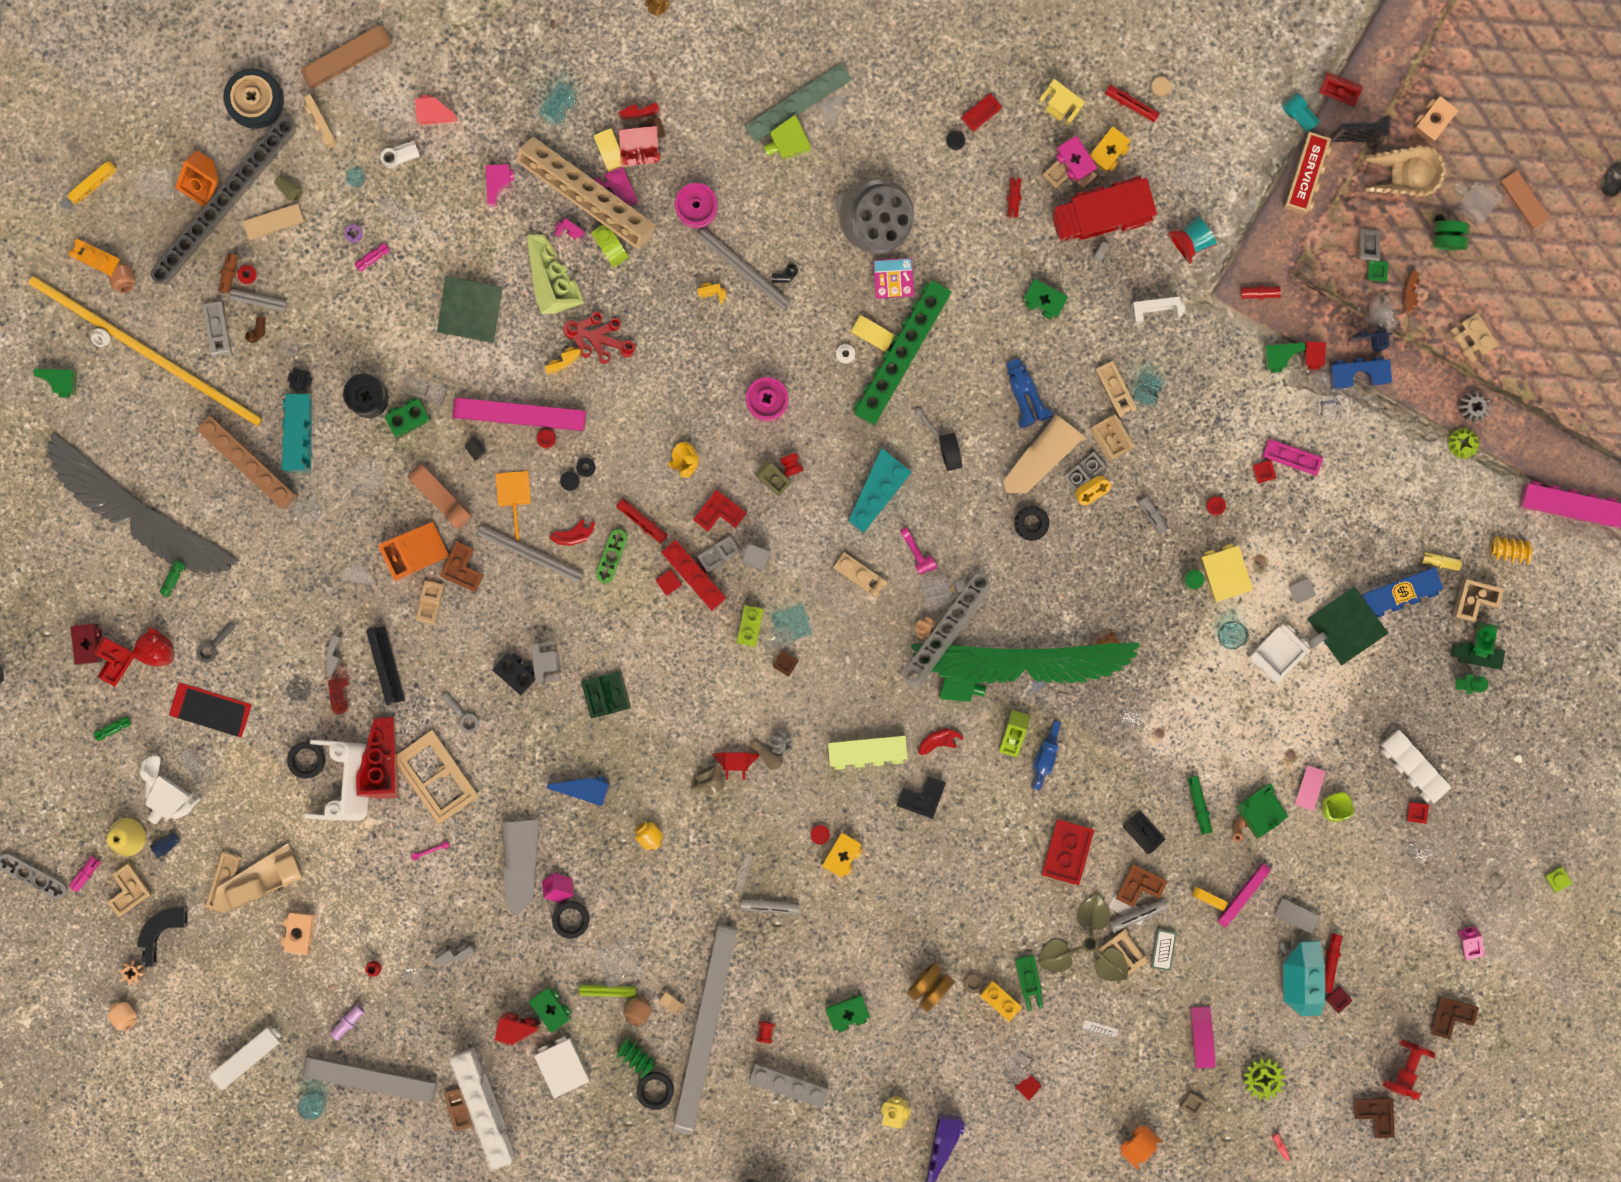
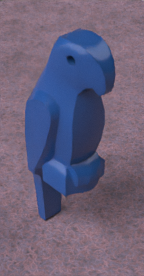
M1054 721L1048 737L1043 740L1032 767L1034 769V777L1031 782L1032 789L1040 791L1045 777L1052 772L1059 748L1056 742L1061 725L1059 721Z

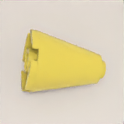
M121 818L110 826L107 833V842L114 853L128 857L142 850L146 843L147 835L139 821L133 818Z

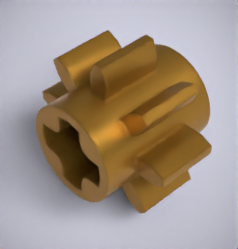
M667 0L645 1V6L648 7L649 13L655 16H660L662 13L665 14L670 4V1Z

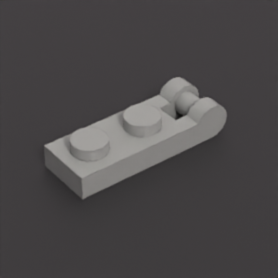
M223 302L202 304L212 358H217L222 354H225V356L232 355ZM222 341L223 347L217 348L216 342Z

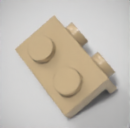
M1116 414L1090 428L1091 433L1109 462L1134 448L1131 437L1126 433L1121 420Z

